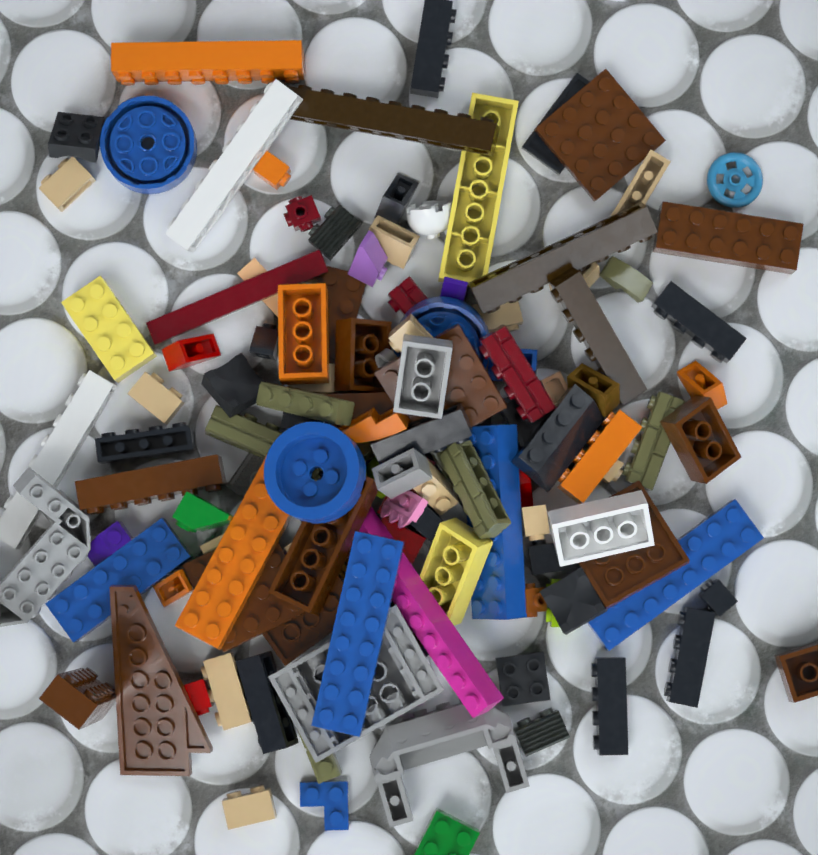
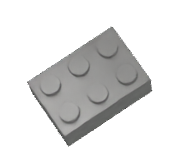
M404 334L393 412L442 419L453 341Z

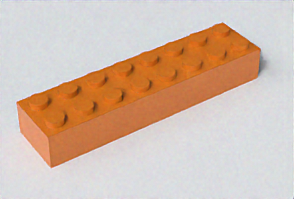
M302 40L111 43V71L117 82H121L122 85L126 86L135 85V82H144L146 85H158V82L180 85L182 81H191L192 84L202 85L205 84V81H215L216 84H228L229 81L251 84L252 81L262 80V83L268 84L274 82L275 79L285 80L286 83L293 84L298 83L299 80H304V50Z
M265 459L175 624L178 629L220 651L292 518L291 515L275 505L266 490L264 482Z

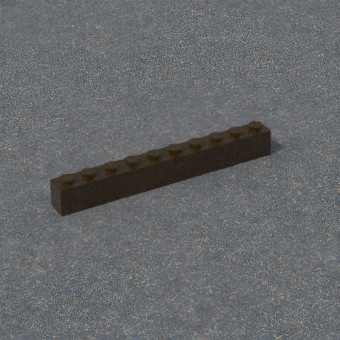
M279 81L303 99L289 120L494 156L499 127L497 123H494L495 120L491 118L481 117L480 120H477L464 113H458L457 116L449 115L447 111L442 109H434V112L426 111L425 107L419 105H412L411 108L404 107L402 103L396 101H389L388 104L381 103L379 99L374 97H366L364 100L357 98L356 95L351 93H343L342 96L336 95L334 91L328 89H321L319 92L312 90L311 87L306 85H298L297 88L289 86V83Z

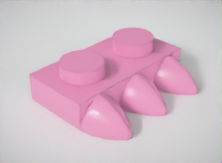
M408 490L392 499L387 497L382 506L380 517L384 518L390 515L389 522L398 521V528H403L412 521L417 522L423 514L428 501Z

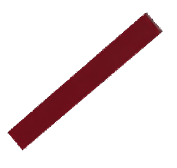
M317 250L151 320L146 325L154 345H158L278 294V285L302 284L328 273L329 270L321 251Z

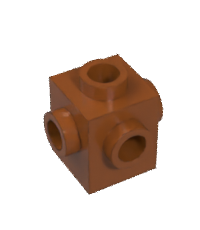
M535 583L525 584L527 617H538L537 612L547 611V603L540 593L545 587L536 588Z

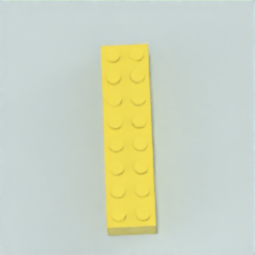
M472 93L468 115L472 119L480 120L481 117L495 120L494 123H497L499 127V134L494 156L461 151L438 282H443L444 277H449L469 283L488 274L519 103L517 100Z

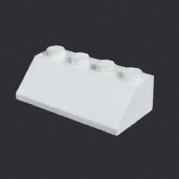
M642 490L547 511L560 567L655 545L648 503Z

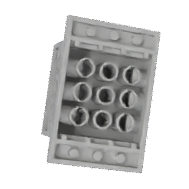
M397 604L389 610L363 731L360 737L311 726L330 641L268 676L316 763L444 691Z

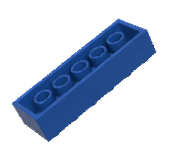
M161 518L45 604L72 642H78L111 618L109 588L111 585H136L140 595H142L193 556L167 520Z

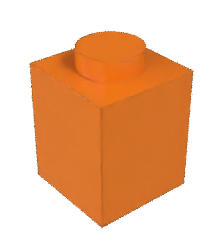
M268 151L265 152L253 168L255 175L276 190L280 186L284 187L291 178L290 167Z

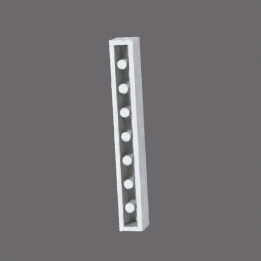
M277 79L266 86L263 92L265 95L260 102L257 101L251 107L250 116L246 121H242L236 129L237 134L232 141L229 140L224 145L222 155L218 160L216 159L212 162L205 179H201L197 183L193 196L184 201L181 206L182 211L178 217H174L167 226L168 231L165 234L187 251L195 252L251 174L253 168L303 101L299 95Z
M91 370L87 374L83 373L77 383L79 386L75 394L72 393L65 403L67 406L63 415L59 414L53 423L54 430L51 435L47 434L41 443L42 450L39 455L35 454L28 465V467L55 488L59 485L117 388L116 385ZM17 491L14 497L11 495L5 502L4 508L6 510L2 517H0V540L14 549L22 547L42 513L41 510Z

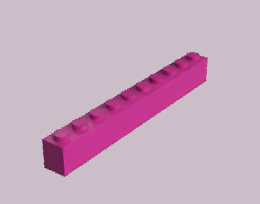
M370 507L359 532L393 539L373 508ZM402 553L392 597L393 603L397 604L404 619L472 718L490 711L504 697L405 554Z

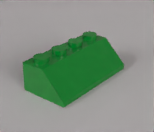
M186 491L172 518L177 520L175 525L196 533L197 530L204 532L229 525L233 516L201 497Z

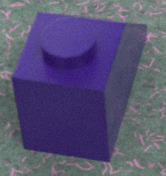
M444 277L440 297H452L464 301L468 282Z
M116 521L90 542L91 550L88 552L87 557L96 567L134 538L121 521Z

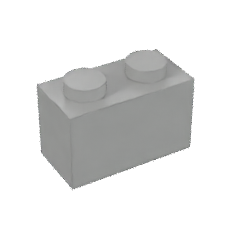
M414 448L372 468L377 490L390 499L433 479L427 458Z

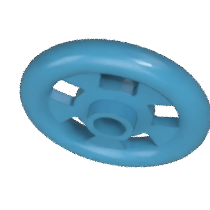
M733 152L718 157L710 166L707 174V186L712 197L721 205L730 208H740L752 203L760 194L763 185V176L759 165L751 157L742 153ZM735 162L737 168L727 170L726 164ZM748 167L752 172V176L747 178L742 169ZM717 174L724 175L723 184H716ZM737 176L739 183H733L731 177ZM746 184L752 188L747 195L741 192ZM726 189L735 192L733 198L724 195Z

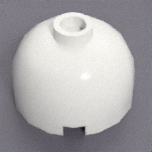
M431 200L422 202V205L416 208L415 204L407 206L405 211L409 226L416 233L426 235V239L440 237V232L448 229L452 201L447 203V200Z

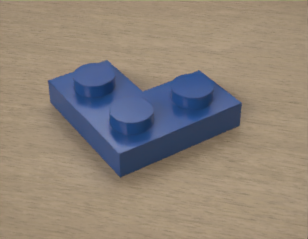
M318 781L300 782V807L324 806L325 831L349 830L348 781H325L318 784Z

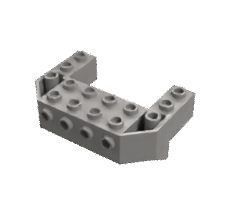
M30 467L27 468L13 486L21 496L41 510L51 525L1 581L0 627L28 623L31 618L36 617L41 610V606L56 594L60 584L71 577L73 569L87 558L88 552L91 550L90 525L87 514L80 510L79 505L63 491L56 489Z
M459 699L460 703L452 706L450 702L436 705L437 710L427 712V709L413 712L414 717L404 719L402 715L391 720V724L385 726L369 757L390 828L413 821V815L401 777L404 774V770L484 746H488L489 749L493 748L506 793L529 787L509 715L493 707L490 711L472 718Z

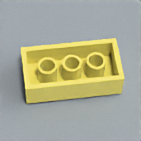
M97 277L61 302L116 382H121L157 357L103 277Z
M458 518L440 522L420 574V578L454 626L462 623L494 542L489 538L480 539L472 527Z

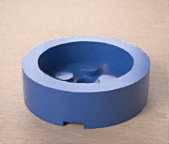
M138 96L118 105V108L107 117L100 135V151L105 165L114 178L124 187L142 194H159L175 188L189 175L197 157V139L189 119L174 103L157 96ZM147 137L152 138L155 142L149 150L142 148L141 145L143 139Z
M432 297L414 305L401 319L400 323L412 314L433 337L459 323L486 369L489 358L485 359L478 349L481 345L478 340L488 334L489 331L482 316L468 303L452 297ZM394 350V353L397 356V358L401 356V351L397 353Z
M305 422L284 431L270 447L264 463L266 490L275 505L296 519L315 524L334 521L349 512L358 502L364 480L366 481V464L358 445L338 428L322 422ZM314 468H322L323 477L318 481L312 479Z

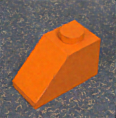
M696 360L677 371V376L691 398L695 395L711 397L717 410L727 404L723 383Z

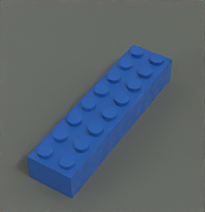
M517 424L472 427V436L469 437L468 441L472 442L511 521V524L497 537L489 538L494 542L471 597L472 619L510 620L526 618L519 468L511 462L518 453ZM467 515V525L473 528V524Z
M731 500L677 539L690 560L688 564L607 609L608 611L587 624L605 649L610 651L764 537L737 500Z
M355 531L311 726L357 737L361 736L405 544L404 541Z

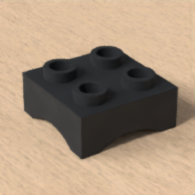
M58 112L48 142L49 157L73 156L84 159L87 162L96 163L100 147V135L105 118Z
M240 353L223 366L204 373L201 384L231 418L256 404L259 385L261 382L266 381L254 372L246 357Z
M582 567L540 591L565 635L608 611Z
M543 651L495 658L500 693L504 697L501 700L503 707L551 700Z

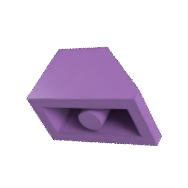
M369 230L359 245L348 275L371 287L374 286L377 279L382 281L388 269L384 267L388 257L372 231Z

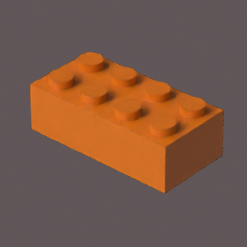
M326 283L278 285L279 380L282 385L329 383L328 289Z
M620 409L616 413L611 411L601 424L604 428L601 432L596 430L587 442L590 446L586 451L582 449L572 461L575 465L571 470L567 468L558 480L560 484L557 488L578 504L585 502L642 429V426Z

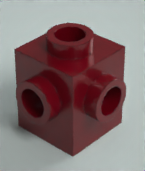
M312 195L303 199L302 196L295 197L289 200V204L285 206L287 213L283 215L288 227L293 226L295 231H308L314 227L313 224L321 221Z

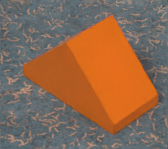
M185 569L176 571L153 586L163 607L194 591Z

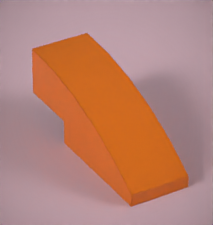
M372 408L352 419L350 426L342 425L338 429L349 436L355 443H363L383 439L407 429L410 419L407 414L393 412V408L381 415L378 414L375 408Z

